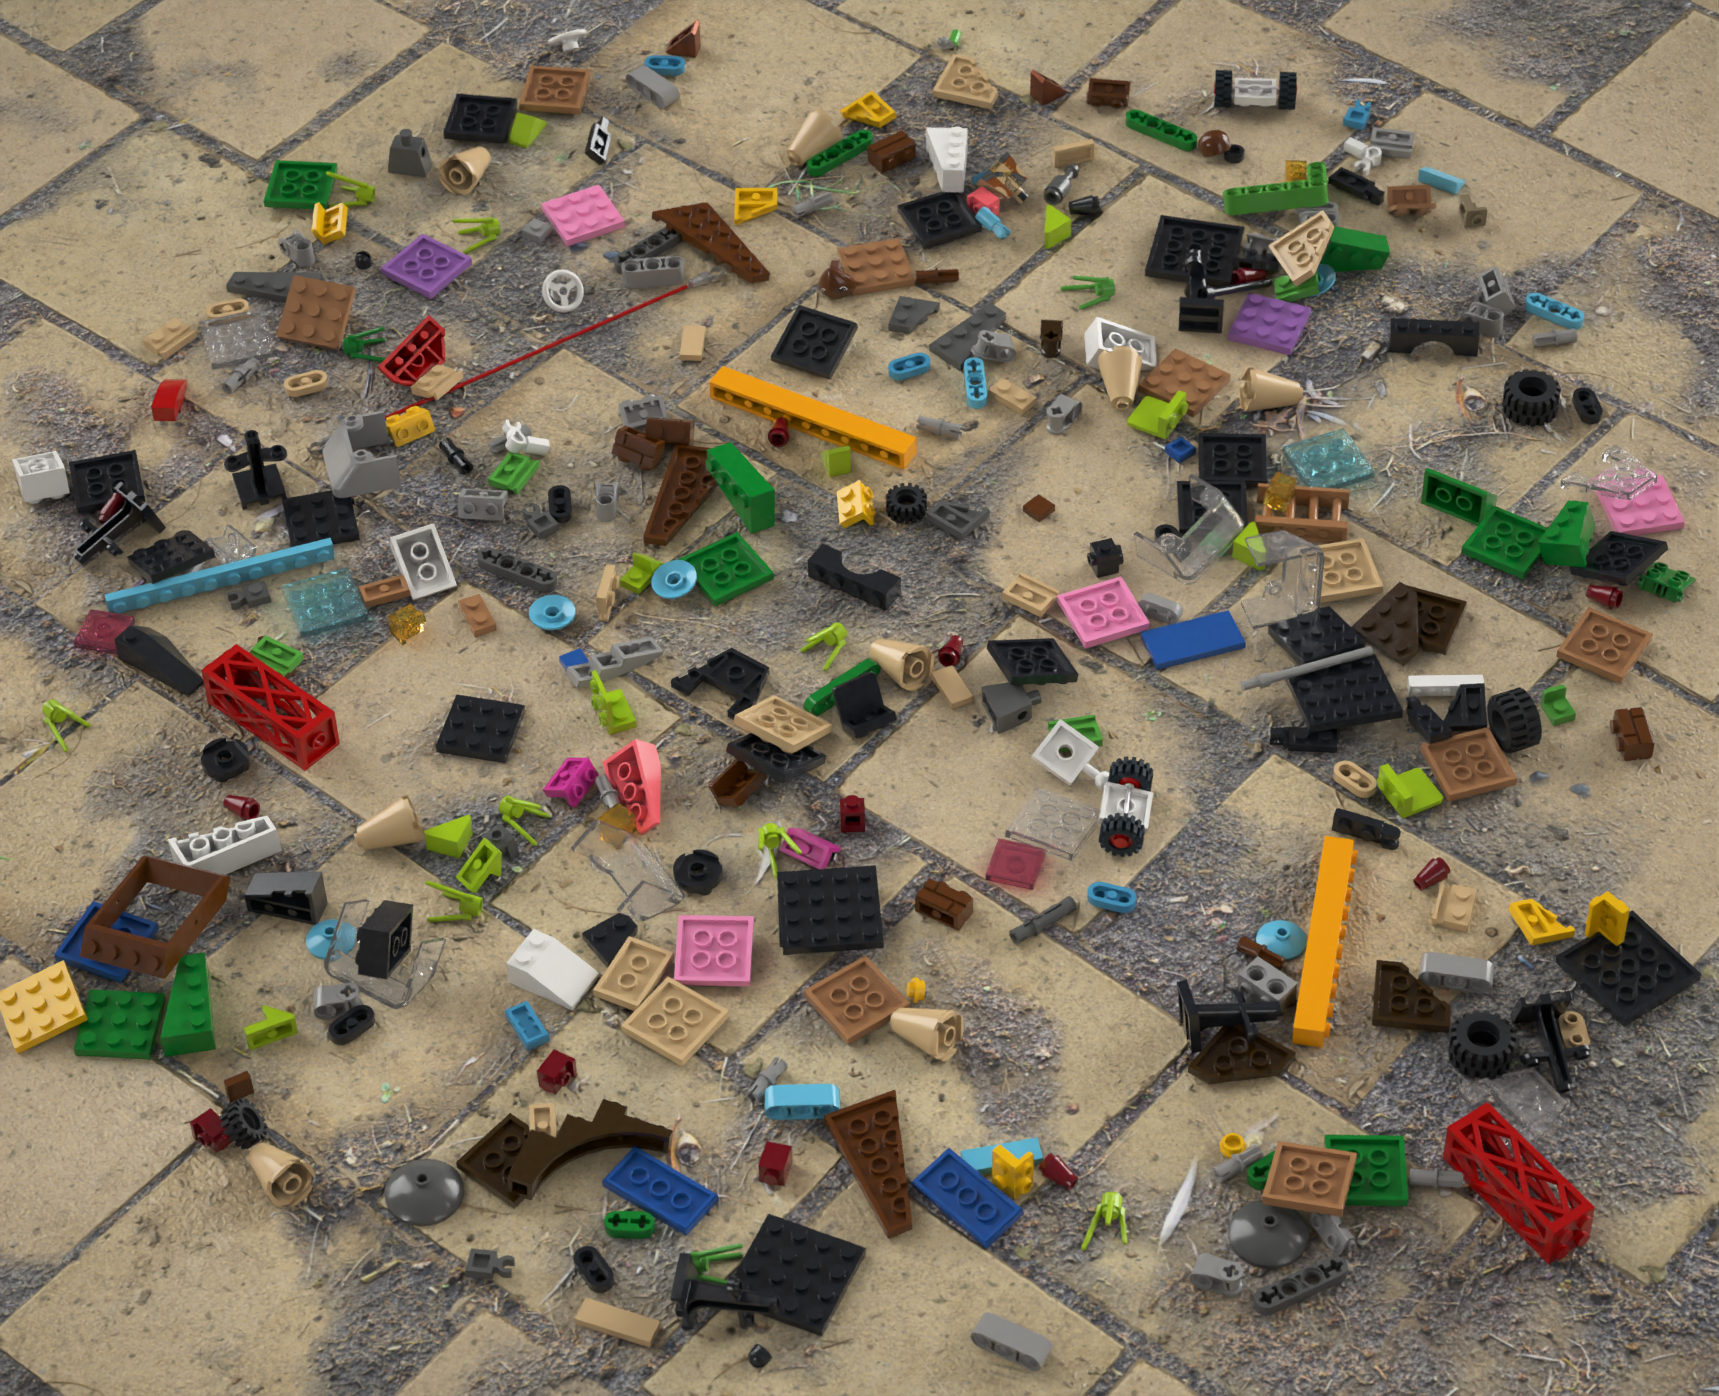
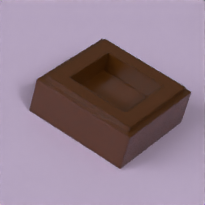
M1039 494L1023 505V512L1038 522H1041L1055 511V505Z
M248 1071L223 1081L230 1103L254 1093Z

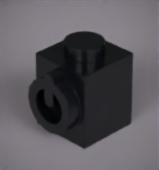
M1112 538L1090 543V553H1087V560L1097 578L1119 573V565L1124 562L1121 545H1115Z

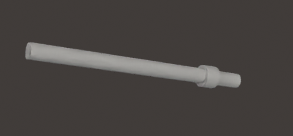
M1371 646L1271 674L1267 672L1258 674L1256 678L1240 682V688L1242 691L1256 687H1269L1274 682L1373 655V649Z

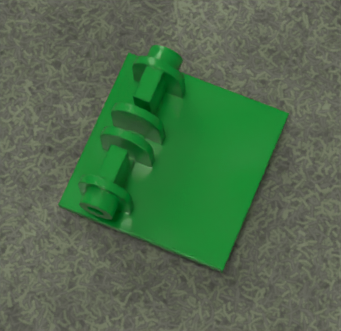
M1655 562L1639 575L1640 578L1637 586L1641 590L1657 595L1661 585H1663L1660 597L1663 598L1665 595L1664 599L1676 603L1683 600L1684 593L1681 592L1694 583L1696 579L1690 577V574L1685 571H1674L1669 569L1668 565Z

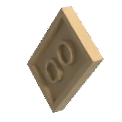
M629 936L593 989L594 996L635 1011L651 995L674 960V953Z

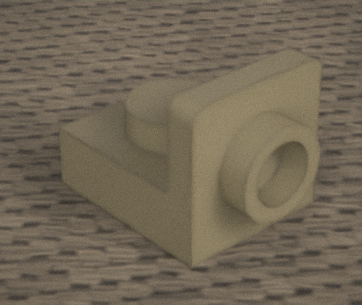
M1469 194L1461 195L1458 212L1464 227L1485 226L1487 208H1476V204L1472 203Z

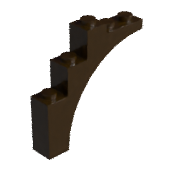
M603 1099L592 1122L582 1117L567 1114L556 1137L531 1129L508 1175L507 1193L532 1201L541 1185L554 1172L582 1156L607 1149L633 1148L636 1146L639 1149H649L668 1154L672 1146L673 1130L642 1121L637 1117L627 1116V1106Z

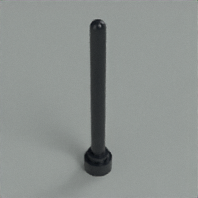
M1267 278L1219 288H1213L1209 285L1200 286L1196 290V298L1214 299L1218 296L1270 287L1273 282Z

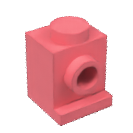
M983 186L967 195V205L973 213L977 214L982 207H987L996 216L1000 215V198Z

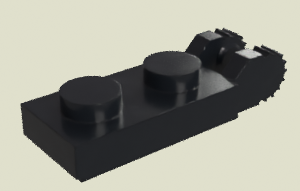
M1340 808L1335 810L1332 831L1361 838L1364 841L1379 843L1384 849L1395 850L1399 847L1398 840L1401 831L1398 827Z

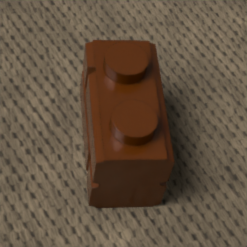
M903 130L869 145L867 147L868 162L880 173L892 170L896 166L910 162L916 157V143Z
M650 417L646 421V434L661 439L666 443L691 444L694 441L695 420Z
M624 426L618 429L611 453L618 456V460L621 462H633L638 464L639 469L650 471L660 465L666 442L631 427Z
M1642 707L1631 708L1630 710L1617 709L1614 712L1613 720H1610L1611 734H1616L1617 737L1615 740L1617 752L1622 753L1625 761H1632L1637 758L1639 760L1650 759L1653 756L1655 743Z
M929 878L915 897V911L959 931L973 913V898L965 891H957L950 888L943 881L937 882Z

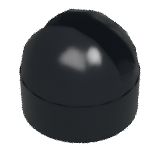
M359 251L355 256V266L358 269L370 268L372 266L371 255L366 251Z
M755 1344L750 1350L748 1358L753 1367L763 1368L771 1361L772 1355L761 1345Z

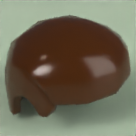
M1221 130L1205 132L1198 141V147L1203 157L1216 156L1231 148L1227 134Z

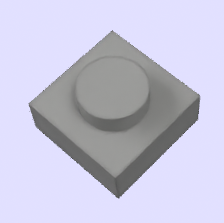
M534 218L522 229V235L540 244L552 232V225Z

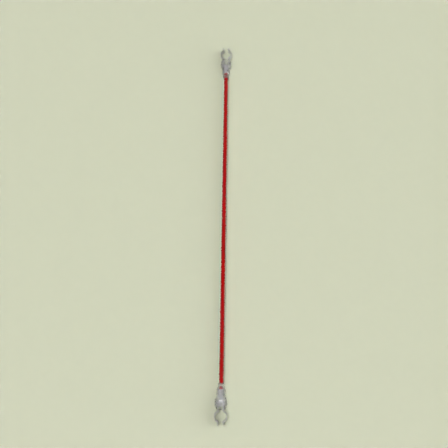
M722 266L713 267L710 269V272L698 274L697 277L690 279L688 283L677 289L457 384L445 394L680 291L705 286L712 279L719 280L725 274V270H722ZM713 272H721L719 275H711ZM432 396L431 398H425L396 412L386 415L385 421L386 418H388L389 416L396 414L400 415L406 412L408 408L423 405L427 402L434 400L435 397ZM332 435L322 439V442L315 441L311 443L310 447H307V452H310L311 455L322 454L323 447ZM315 446L322 447L320 450H311Z

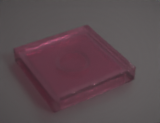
M91 609L74 640L75 648L118 655L114 639L127 627L135 624L134 616Z
M998 838L985 880L1034 890L1046 855V848Z

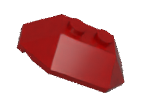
M428 315L377 369L391 382L411 387L434 366L442 365L445 362V329Z

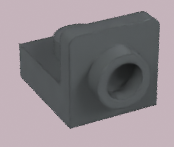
M501 823L481 836L482 840L483 838L488 839L502 852V855L506 854L511 860L519 856L515 838Z

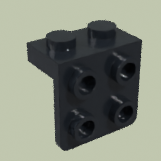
M871 671L835 686L832 690L843 731L855 738L866 737L869 732L885 728L891 722L897 720L895 711L884 705L876 674Z

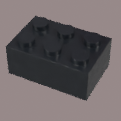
M384 900L378 908H375L373 914L367 917L366 922L358 928L356 940L359 942V950L355 957V964L358 965V975L388 979L411 951L412 904Z

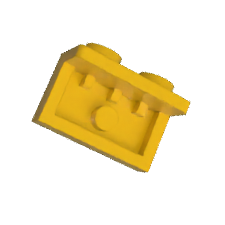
M319 202L315 204L311 230L314 237L318 238L323 245L345 236L348 208L344 203L327 210Z
M418 406L408 408L406 413L400 416L396 414L386 418L387 434L391 435L396 447L436 430L429 410Z
M860 480L837 491L839 522L844 529L863 519L870 526L875 524V509L872 503L874 498L873 492L868 486L865 487Z
M1608 891L1600 897H1594L1588 905L1589 911L1585 922L1584 935L1590 938L1595 933L1600 932L1618 946L1624 942L1630 908Z
M1000 1144L992 1150V1182L994 1186L1000 1191H1004L1014 1200L1021 1194L1028 1193L1033 1186L1034 1154L1028 1151L1018 1159Z

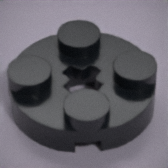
M226 738L213 740L203 749L201 757L202 769L208 776L215 778L217 782H226L249 769L248 748L238 739H234V741H226ZM222 757L229 758L225 761L221 760Z
M701 849L693 850V854L685 855L684 853L680 855L673 865L675 886L689 893H698L703 896L710 894L712 889L717 887L722 880L723 871L719 858L714 853ZM698 869H701V870H702V873H700V874H695V873L692 872V871H696V872H697Z

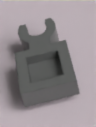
M533 504V512H528L525 508L523 509V517L527 520L528 527L539 539L559 531L557 521L547 511L540 513L538 504Z
M264 580L242 586L243 591L241 592L231 591L227 593L232 610L240 609L245 604L252 608L271 602V597Z
M471 1248L465 1269L466 1276L493 1279L494 1273H497L503 1278H512V1269L504 1267L515 1266V1257L506 1255L498 1258L497 1251Z

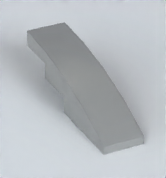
M652 637L612 644L610 652L590 655L588 663L567 667L566 675L576 688L589 686V681L592 680L591 671L596 670L601 681L604 682L649 663L663 655V650Z

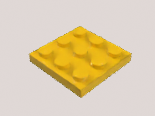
M64 960L0 991V1010L14 1049L18 1054L88 1020Z

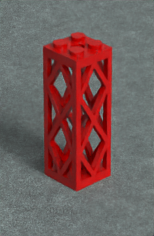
M238 644L226 650L221 656L201 670L209 704L304 771L340 744L335 712ZM253 671H259L261 680ZM268 681L276 690L269 688ZM228 696H230L232 705L226 699ZM251 698L264 699L267 709ZM295 700L302 701L304 710L299 706V704ZM238 705L246 714L240 713ZM274 705L290 716L277 715ZM310 710H311V711L315 714V716H316V717H314L313 719H312V715H311ZM265 724L272 725L274 734L268 729V727ZM280 734L287 741V743H282Z
M1488 1102L1447 1127L1443 1159L1456 1172L1463 1173V1179L1548 1265L1556 1259H1563L1573 1248L1581 1247L1587 1243L1590 1238L1595 1207ZM1501 1137L1510 1139L1514 1158ZM1485 1144L1496 1155L1483 1151L1482 1145ZM1476 1162L1488 1183L1479 1180ZM1494 1165L1506 1168L1508 1178ZM1514 1173L1519 1178L1521 1191L1517 1188ZM1547 1182L1557 1185L1561 1204L1556 1199ZM1528 1187H1529L1541 1200L1536 1199V1198H1533V1197H1530ZM1493 1196H1496L1500 1203ZM1522 1208L1534 1228L1525 1226ZM1541 1211L1552 1214L1554 1222H1551Z

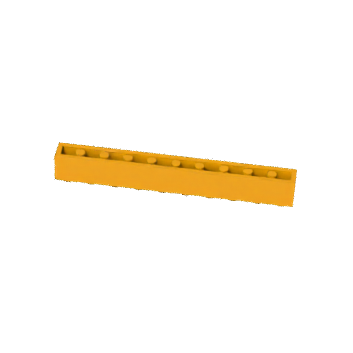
M722 366L709 381L710 398L773 422H776V419L779 417H784L789 422L788 427L841 447L850 445L851 451L902 470L907 467L917 454V437L725 366Z
M1324 837L1293 1026L1292 1044L1323 1048L1324 1038H1329L1331 1023H1327V1018H1332L1334 1003H1330V998L1335 999L1337 983H1333V978H1339L1340 964H1336V959L1341 960L1343 945L1339 944V940L1345 939L1346 925H1342V921L1348 920L1349 906H1345V902L1351 901L1352 888L1348 887V883L1353 884L1355 869L1351 868V864L1356 865L1358 850H1353V839Z

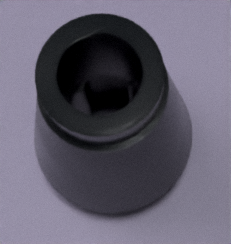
M1089 195L1068 202L1070 214L1095 216V213H1100L1098 196Z

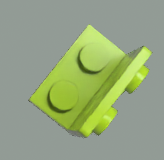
M591 671L592 680L589 681V686L594 695L591 697V704L594 711L598 710L599 712L598 718L601 726L606 727L609 735L636 728L635 717L621 688L606 692L597 671Z

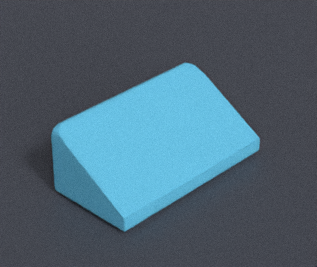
M1430 167L1419 170V182L1455 195L1465 184V180Z

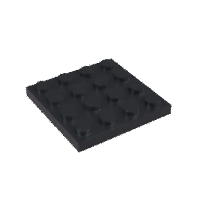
M1161 215L1146 264L1145 277L1188 283L1189 273L1185 261L1188 259V252L1190 250L1198 249L1202 253L1201 258L1207 285L1215 287L1231 285L1232 274L1236 267L1232 266L1233 257L1240 252L1245 227Z
M1376 654L1285 679L1309 733L1403 718L1401 705Z
M876 865L777 872L783 955L884 948Z
M1633 910L1629 912L1624 942L1618 946L1600 932H1597L1590 938L1587 937L1558 954L1555 961L1623 1027L1701 979V973Z
M768 1214L734 1276L742 1280L744 1290L778 1295L780 1297L779 1312H774L773 1315H760L822 1337L866 1255V1248Z

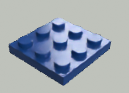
M93 901L55 952V959L58 962L64 960L67 965L121 983L130 970L80 957L85 926L103 905ZM123 912L111 927L115 930L153 939L159 930L158 923L127 912Z

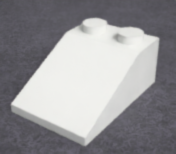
M1099 317L1095 318L1084 333L1086 365L1099 369L1098 358L1103 351L1107 350L1108 353L1114 351L1113 347L1126 346L1137 350L1138 355L1142 356L1140 371H1153L1157 367L1155 337Z
M57 451L12 459L24 502L34 504L41 502L44 498L59 499L63 498L65 494L70 493L65 467Z
M434 523L390 537L391 550L401 575H404L413 601L457 587Z
M535 929L531 931L506 963L509 983L572 1011L599 977L598 971L557 939Z

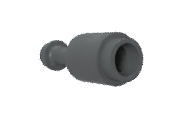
M1069 164L1064 169L1065 174L1055 176L1045 188L1044 200L1048 204L1056 205L1061 203L1070 192L1072 186L1070 180L1076 178L1079 174V167L1077 165Z

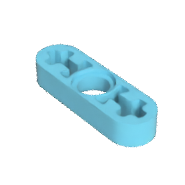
M1530 293L1526 296L1525 309L1529 313L1568 329L1575 328L1578 330L1582 328L1584 313L1581 310L1540 293ZM1549 310H1558L1559 313H1552Z
M976 357L968 358L964 362L967 404L973 409H981L987 404L984 363ZM972 368H976V372L972 373ZM978 381L980 382V384L972 385L970 384V382ZM974 394H979V398H975Z

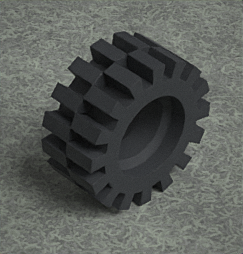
M900 483V487L895 485L893 489L890 488L886 494V512L888 517L891 516L892 521L897 519L899 524L902 521H905V524H909V521L917 523L916 519L920 521L926 515L927 494L924 493L923 488L919 489V485L912 487V483H908V486ZM910 502V503H913V504H910V505H902V504H900V503Z
M240 1098L224 1108L220 1113V1120L223 1121L220 1124L222 1128L226 1129L224 1131L225 1135L229 1134V1140L231 1142L235 1141V1146H241V1149L251 1148L263 1140L268 1133L265 1130L268 1128L267 1124L263 1123L265 1121L264 1116H260L259 1113L261 1111L259 1108L256 1110L255 1104L253 1102L250 1104L248 1099Z

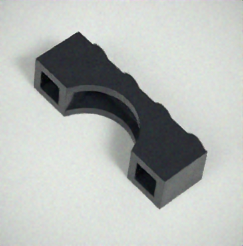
M1391 318L1389 352L1412 353L1418 345L1435 341L1448 345L1453 350L1455 356L1477 357L1480 338L1479 322Z
M823 543L808 559V577L885 611L901 594V577L882 569L870 574L851 572L842 564V552Z

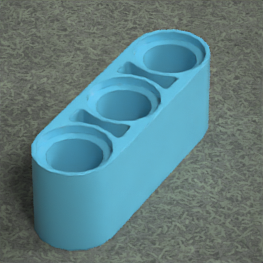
M834 1084L772 1085L765 1090V1115L773 1120L824 1119V1115L840 1110V1089Z

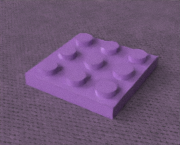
M422 234L381 268V273L383 276L432 299L472 265V258Z
M1248 293L1228 333V340L1291 355L1311 314V308Z

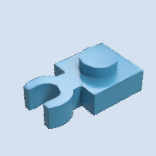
M1356 100L1355 108L1350 107L1343 118V126L1363 130L1369 119L1371 102L1362 106L1360 105L1361 100Z

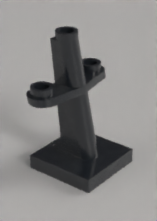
M1192 249L1188 252V259L1185 261L1189 273V282L1184 289L1186 297H1180L1178 331L1222 334L1224 300L1196 298L1197 288L1205 286L1207 283L1201 258L1202 253L1198 249Z
M255 430L247 431L244 435L247 452L231 455L224 462L225 470L228 472H236L249 466V470L232 474L243 510L247 509L246 504L259 501L261 506L269 504V498L281 496L282 499L287 498L276 463L264 466V462L284 460L287 457V450L282 445L261 449L258 432Z
M120 482L114 489L125 501L123 507L98 529L85 517H82L78 525L87 534L90 532L92 534L74 549L75 553L72 556L82 565L105 547L116 557L124 552L113 541L142 519L159 534L166 526L146 502L143 504L134 492H129L124 484Z
M1187 980L1177 982L1180 1022L1184 1023L1186 1039H1190L1191 1053L1202 1051L1200 1032L1206 1028L1242 1024L1247 1042H1254V1039H1258L1256 1022L1277 1020V1017L1282 1016L1279 1001L1246 1003L1243 991H1238L1237 989H1231L1233 1003L1195 1004Z
M1570 990L1565 991L1559 1000L1552 1001L1550 993L1541 994L1536 1002L1526 1004L1525 997H1520L1510 1014L1512 1024L1536 1022L1545 1052L1526 1053L1519 1058L1526 1068L1538 1066L1540 1062H1548L1556 1091L1559 1094L1572 1090V1079L1566 1059L1574 1057L1575 1060H1585L1590 1057V1052L1592 1051L1590 1045L1563 1049L1555 1018H1559L1561 1014H1564L1572 1001Z
M679 1254L670 1300L677 1301L675 1312L677 1317H683L682 1330H693L698 1308L737 1311L740 1328L744 1330L754 1326V1313L773 1315L774 1312H779L780 1297L778 1295L744 1290L742 1280L732 1275L728 1278L727 1286L701 1281L691 1254Z

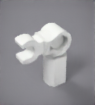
M1351 137L1344 143L1343 150L1361 159L1354 164L1355 173L1359 169H1364L1363 176L1366 177L1370 173V168L1372 169L1380 165L1382 154L1380 148L1369 147Z
M509 420L505 421L502 429L506 433L507 438L505 446L510 452L519 453L521 450H524V453L542 456L548 454L550 448L548 439L531 436L525 438L520 430V422H516L513 427L510 425Z

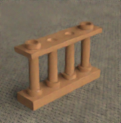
M1258 483L1257 503H1264L1263 516L1256 515L1255 518L1260 538L1320 543L1346 541L1348 522L1341 521V509H1348L1350 490ZM1273 504L1286 505V517L1272 516ZM1296 505L1309 506V519L1295 518ZM1318 508H1332V520H1318Z

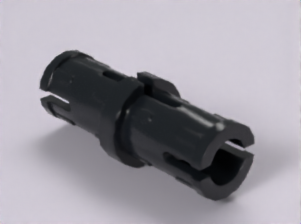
M446 437L447 442L445 439H442L439 443V448L447 455V460L454 464L462 475H466V472L469 474L473 469V464L465 457L464 451L458 448L450 438Z

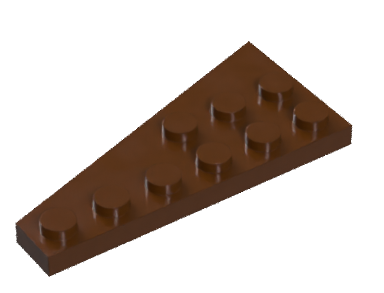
M708 202L653 211V220L656 222L661 220L666 224L665 228L668 230H676L682 234V239L703 253L714 255L715 261L720 264H728L732 267V272L750 284L769 280L770 272Z
M675 444L643 536L644 543L666 546L718 487L717 482L711 473L708 472L705 465L707 450L711 448Z
M896 1089L824 1115V1122L887 1238L889 1239L912 1230Z

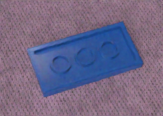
M1229 610L1141 632V639L1157 670L1243 649L1246 646V642Z
M636 1146L602 1180L603 1187L643 1211L650 1213L653 1217L685 1236L691 1232L718 1202V1195Z
M950 1148L945 1150L912 1181V1186L986 1249L1024 1215V1211L1020 1206Z

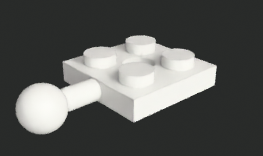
M1061 719L1031 757V759L1069 786L1072 785L1082 771L1095 780V785L1100 790L1104 789L1105 782L1109 778V772H1099L1088 764L1099 747ZM1062 747L1069 748L1072 756L1063 758L1059 755L1058 750Z

